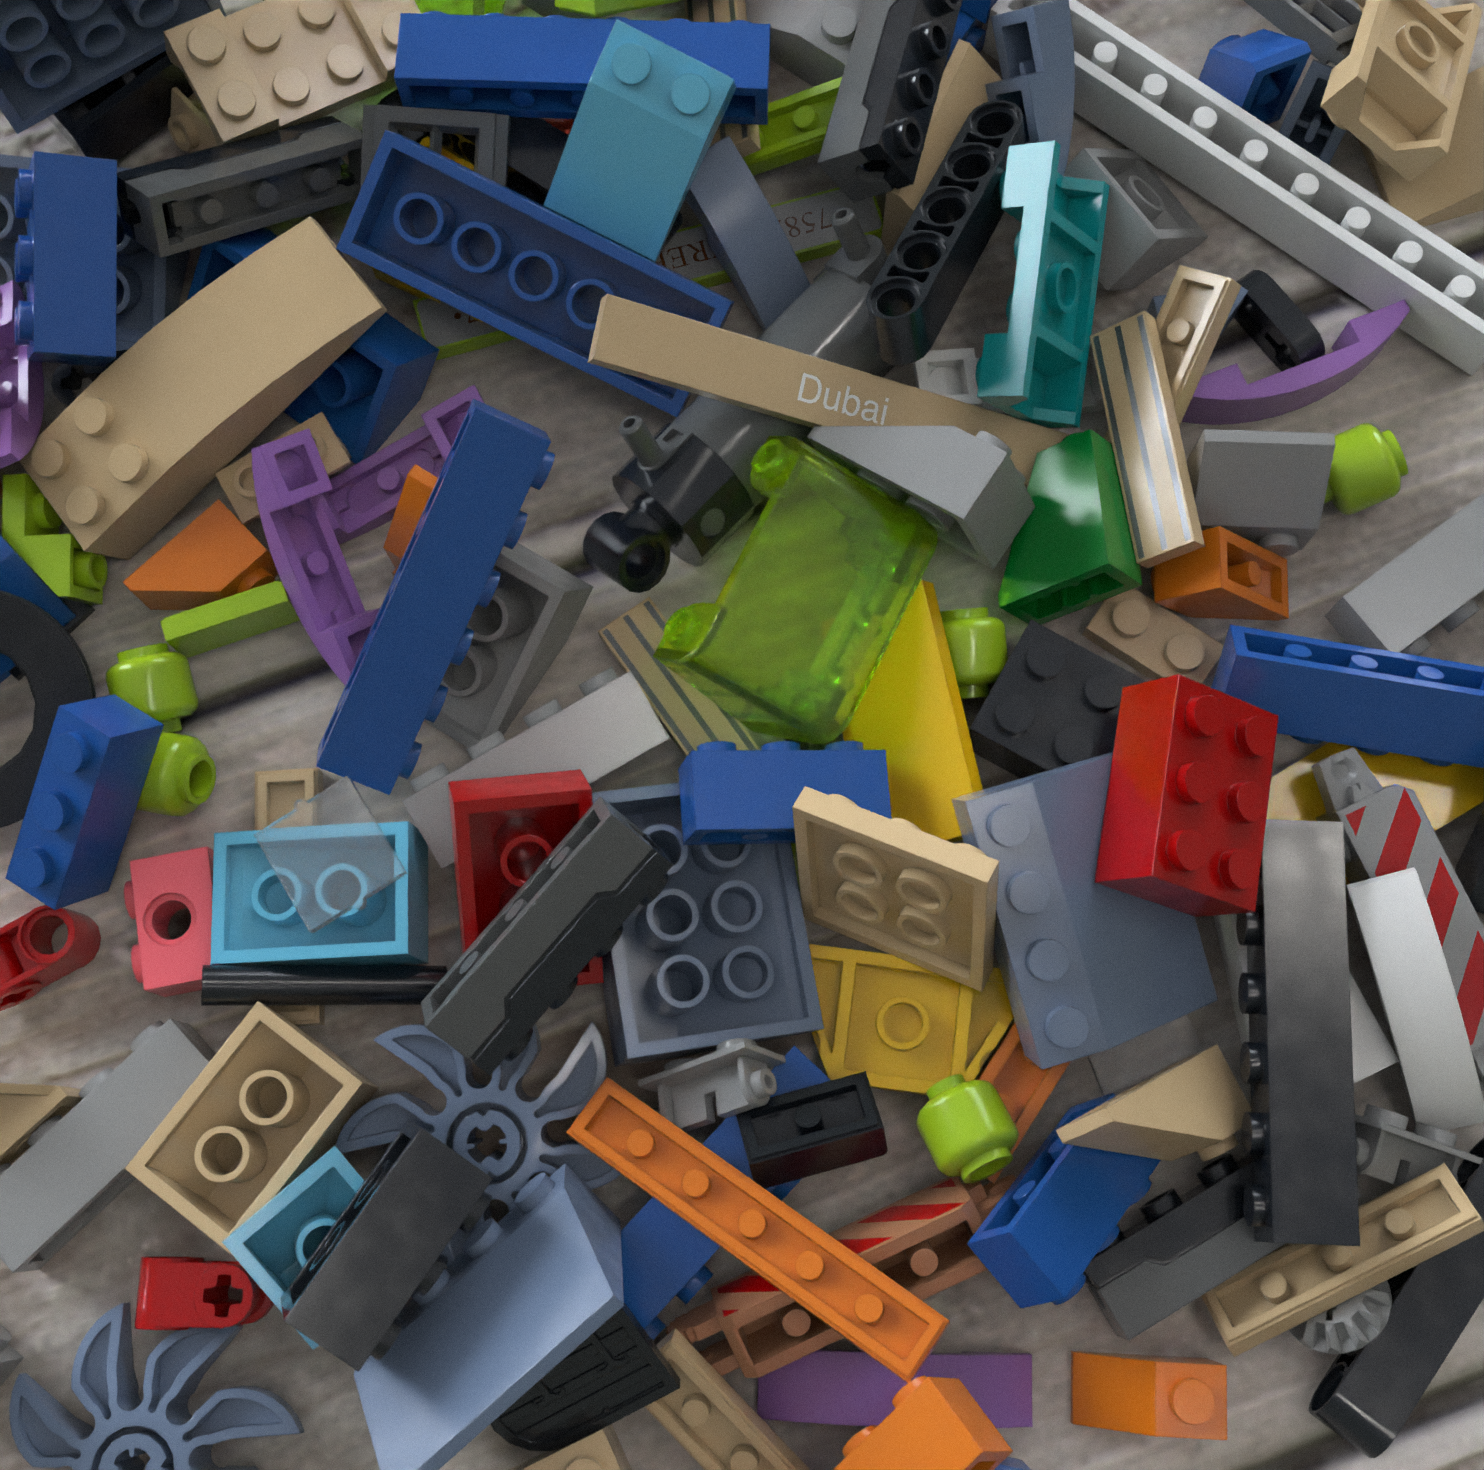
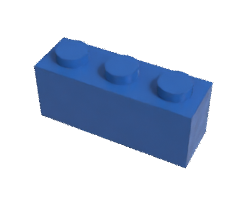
M115 694L60 705L5 878L53 910L108 892L164 724Z
M728 741L707 742L698 745L697 751H691L678 768L683 845L796 843L792 806L805 786L827 795L839 794L845 796L857 804L858 807L892 819L886 750H864L863 743L858 741L830 743L824 747V750H801L800 744L793 741L767 743L761 746V750H737L736 744Z
M1114 1093L1086 1101L1068 1109L967 1243L1020 1308L1049 1302L1059 1305L1075 1296L1085 1284L1086 1276L1083 1272L1097 1253L1106 1249L1118 1236L1120 1229L1117 1223L1128 1207L1144 1197L1151 1187L1152 1182L1149 1177L1161 1160L1063 1144L1056 1132L1060 1127L1116 1096Z

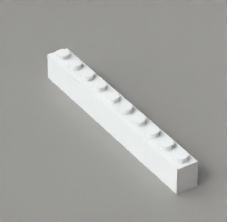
M998 0L990 10L983 52L999 62L991 16L1053 0ZM1069 0L1074 38L1075 113L1129 149L1134 150L1138 155L1373 311L1405 299L1410 311L1398 326L1400 329L1472 376L1484 363L1483 265L1077 0Z

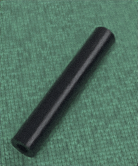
M203 965L201 1006H254L257 1001L262 1002L266 1006L421 1005L424 998L444 977L448 970L447 966Z

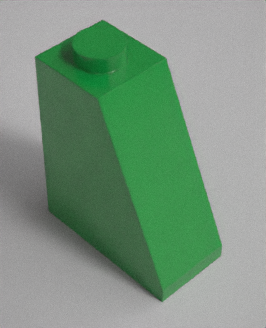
M1088 429L1084 432L1070 434L1060 443L1038 452L1027 488L1035 508L1013 539L998 594L999 608L1027 624L1030 620H1033L1042 625L1143 584L1140 565L1136 563L1112 444L1092 429Z

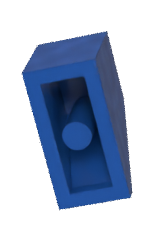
M1261 29L1243 37L1231 35L1219 41L1209 50L1198 80L1268 125L1280 120L1312 51L1306 41L1266 29Z

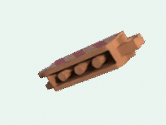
M1011 1174L996 1180L995 1183L991 1182L982 1186L980 1181L962 1184L958 1177H947L828 1234L922 1301L987 1270L967 1243L1015 1181L1016 1177ZM752 1270L711 1288L712 1300L689 1310L688 1313L682 1314L680 1317H676L666 1327L667 1330L665 1331L668 1335L676 1328L692 1345L695 1341H701L723 1330L726 1336L725 1339L706 1347L703 1351L700 1350L699 1353L721 1376L741 1368L745 1378H760L844 1338Z

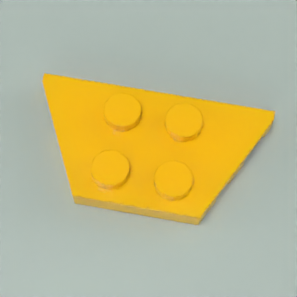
M809 944L824 1029L811 1033L826 1076L830 1080L866 1071L871 1088L927 1095L926 1093L930 1087L952 1075L961 1074L966 1082L975 1080L983 1064L1014 1018L1000 968L993 967V971L981 992L892 954Z

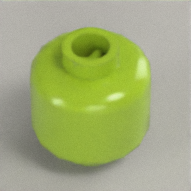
M1363 423L1335 435V449L1324 504L1332 501L1342 514L1352 515L1398 494L1401 488V477L1408 474V467L1402 449L1392 431L1387 429L1380 432L1374 425Z
M988 607L940 611L961 699L987 697L989 695L988 684L996 682L1008 661L1005 624L996 617H989Z
M167 643L152 644L117 653L118 663L112 665L107 670L105 677L109 695L115 694L164 724L163 732L175 733L182 731L180 718L193 714L198 708V697L186 656L176 651L169 652Z
M161 732L136 810L182 817L196 810L201 803L209 798L215 786L216 766L213 759L209 756L206 746L198 738Z
M957 1074L942 1079L928 1089L926 1094L929 1101L919 1111L916 1125L940 1172L949 1177L961 1176L963 1182L968 1184L986 1179L1012 1162L1013 1156L1010 1151L1018 1140V1129L998 1091L990 1082L985 1080L966 1082L963 1075Z

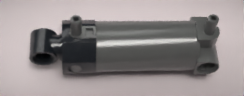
M840 208L835 211L830 221L842 247L824 264L825 268L813 279L814 282L756 339L884 378L895 365L883 361L877 355L866 297L887 260L888 254L880 238L875 235L864 234L853 209ZM701 395L671 423L664 425L654 436L640 416L626 417L619 426V432L634 456L612 476V481L620 499L629 510L625 514L616 511L608 512L594 520L588 528L583 541V554L586 562L629 592L635 593L648 591L661 581L670 563V551L695 567L702 566L753 515L754 508L814 448L807 437L813 428Z

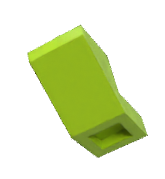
M29 474L3 475L2 536L58 597L89 605H103V586L108 577V566L105 556L84 551L72 534H59V526L62 523V519Z

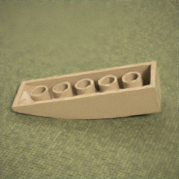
M309 216L253 252L197 292L148 331L103 371L37 437L28 454L19 460L84 551L130 560L216 477V472L225 468L387 311L342 252L336 249L335 243L315 219Z

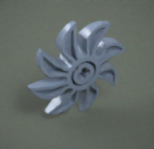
M591 1021L558 1075L542 1090L541 1095L535 1098L526 1095L523 1091L522 1080L531 1070L542 1049L536 1023L532 1027L533 1034L525 1049L512 1061L504 1059L493 1071L492 1079L488 1085H482L474 1078L471 1058L468 1060L425 1028V1024L404 1025L390 1029L377 1036L374 1041L424 1074L435 1088L445 1094L447 1099L444 1111H438L429 1103L406 1091L376 1098L363 1105L349 1118L338 1136L336 1147L341 1153L390 1143L409 1119L493 1179L485 1189V1192L492 1196L491 1200L499 1199L504 1201L509 1211L516 1207L514 1200L517 1194L534 1178L535 1173L546 1172L552 1175L564 1163L591 1190L604 1186L621 1174L575 1140L557 1142L552 1140L547 1132L549 1121L562 1120L579 1115L606 1079L608 1059L603 1037L596 1024ZM496 1125L505 1133V1136L499 1140V1143L507 1144V1149L505 1153L495 1150L486 1156L477 1148V1145L483 1139L475 1138L476 1131L479 1129L486 1132ZM490 1203L481 1218L468 1233L458 1228L442 1251V1254L448 1257L447 1267L464 1253L462 1246L471 1233L483 1222L491 1218Z
M130 1302L117 1305L107 1311L93 1324L83 1338L74 1359L71 1389L85 1409L93 1414L95 1428L70 1413L27 1373H21L16 1378L9 1406V1421L15 1444L23 1458L32 1467L38 1468L69 1466L73 1470H143L145 1463L138 1456L147 1453L151 1459L147 1462L145 1470H259L256 1466L229 1465L218 1467L212 1461L211 1449L215 1443L229 1439L304 1433V1428L298 1415L284 1399L270 1390L257 1386H238L219 1390L196 1410L193 1416L189 1413L188 1400L190 1396L195 1393L204 1374L244 1327L241 1324L221 1329L189 1328L188 1330H177L167 1336L147 1357L143 1382L144 1396L141 1401L133 1367Z

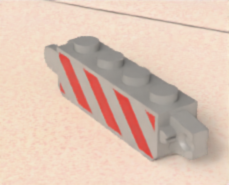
M1354 747L1333 754L1311 766L1326 809V813L1316 817L1317 821L1343 822L1345 874L1350 884L1413 867L1416 869L1455 989L1481 1091H1484V927L1414 790L1397 784L1382 787Z

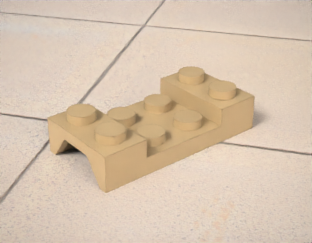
M264 0L225 17L219 8L163 32L166 53L170 61L184 73L207 116L217 146L319 119L395 86L394 73L400 14L422 13L415 0Z
M1354 0L1358 3L1362 16L1351 52L1331 70L1320 107L1327 112L1330 120L1337 127L1350 131L1370 148L1379 163L1385 167L1393 168L1408 182L1448 154L1483 12L1476 3L1433 8L1425 0Z

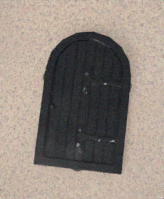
M624 1303V1306L495 1419L491 1426L502 1438L515 1446L529 1451H554L599 1431L680 1388V1378Z

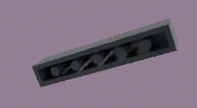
M1266 819L1256 910L1252 913L1237 914L1236 921L1238 942L1241 946H1247L1248 972L1241 974L1238 985L1240 1011L1242 1014H1249V1042H1243L1241 1046L1240 1073L1243 1083L1250 1084L1251 1112L1244 1113L1241 1134L1244 1152L1247 1155H1252L1253 1184L1247 1183L1244 1189V1217L1247 1226L1254 1227V1239L1257 1242L1360 1246L1343 822Z

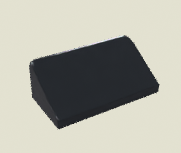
M866 1071L770 1097L766 1105L736 1115L753 1181L764 1189L877 1158L887 1154L888 1151L884 1126Z

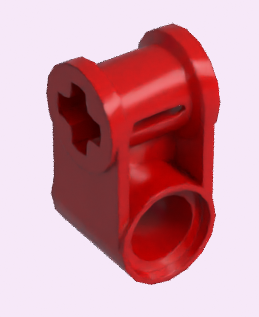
M47 905L34 908L29 913L1 927L0 1011L27 1001L39 993L42 988L90 963L99 951L101 942L99 927L93 919L66 908L53 910ZM65 923L68 930L67 941L63 948L55 953L51 943L52 936L55 930Z
M181 1256L141 1257L135 1329H221L238 1324L243 1325L257 1322L265 1317L274 1306V1303L238 1261H206L203 1257ZM230 1286L242 1289L243 1298L241 1303L237 1300L229 1299L228 1290Z

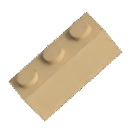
M961 39L958 40L943 71L914 184L900 189L894 188L893 191L886 193L881 241L888 255L891 253L968 115L974 108L988 102L985 84L1002 80L971 43Z
M257 1001L125 1169L231 1254L222 1241L337 1143L338 1136L345 1123L359 1108L367 1104L379 1087L327 1046L262 1002Z

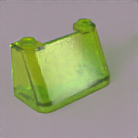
M768 436L765 443L753 457L750 473V482L754 489L761 495L769 498L715 604L705 602L693 603L688 607H682L675 611L665 624L664 635L653 657L735 719L739 720L751 731L812 744H825L837 738L852 720L935 552L938 543V532L918 511L799 439L791 436Z

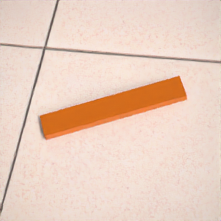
M606 1077L566 1133L577 1143L904 1382L909 1383L916 1377L949 1326L950 1320L610 1078Z

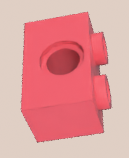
M208 846L129 861L131 881H127L124 885V900L129 916L133 920L136 919L139 943L132 947L131 963L135 978L139 983H143L145 991L168 997L202 990V967L211 963L214 850ZM188 908L191 914V923L188 930L181 937L171 939L168 933V924L171 917L177 911Z

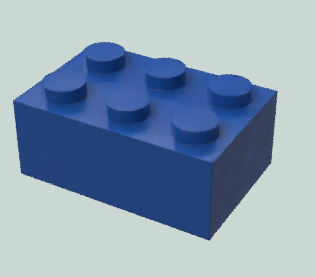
M34 151L29 168H18V179H15V218L27 219V235H18V243H15V282L27 283V301H18V307H15V345L27 346V361L106 366L116 358L117 160Z

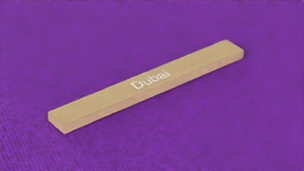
M607 294L601 298L587 363L811 428L814 426H955L975 437L979 431H985L1002 440L1011 449L1012 454L1010 458L1015 468L1026 478L1024 482L1026 489L1028 488L1037 453L1060 443L1066 436L1070 435Z

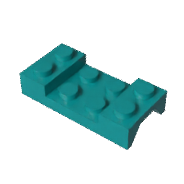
M1055 140L1009 146L1006 170L1002 173L999 183L1002 201L1001 209L1022 223L1021 230L1018 231L1014 241V255L1017 262L1014 287L1006 304V317L1009 326L1008 333L985 334L982 356L977 362L975 372L978 386L977 397L1007 414L1047 428H1080L1110 186L1105 181L1067 177L1057 172L1061 145Z

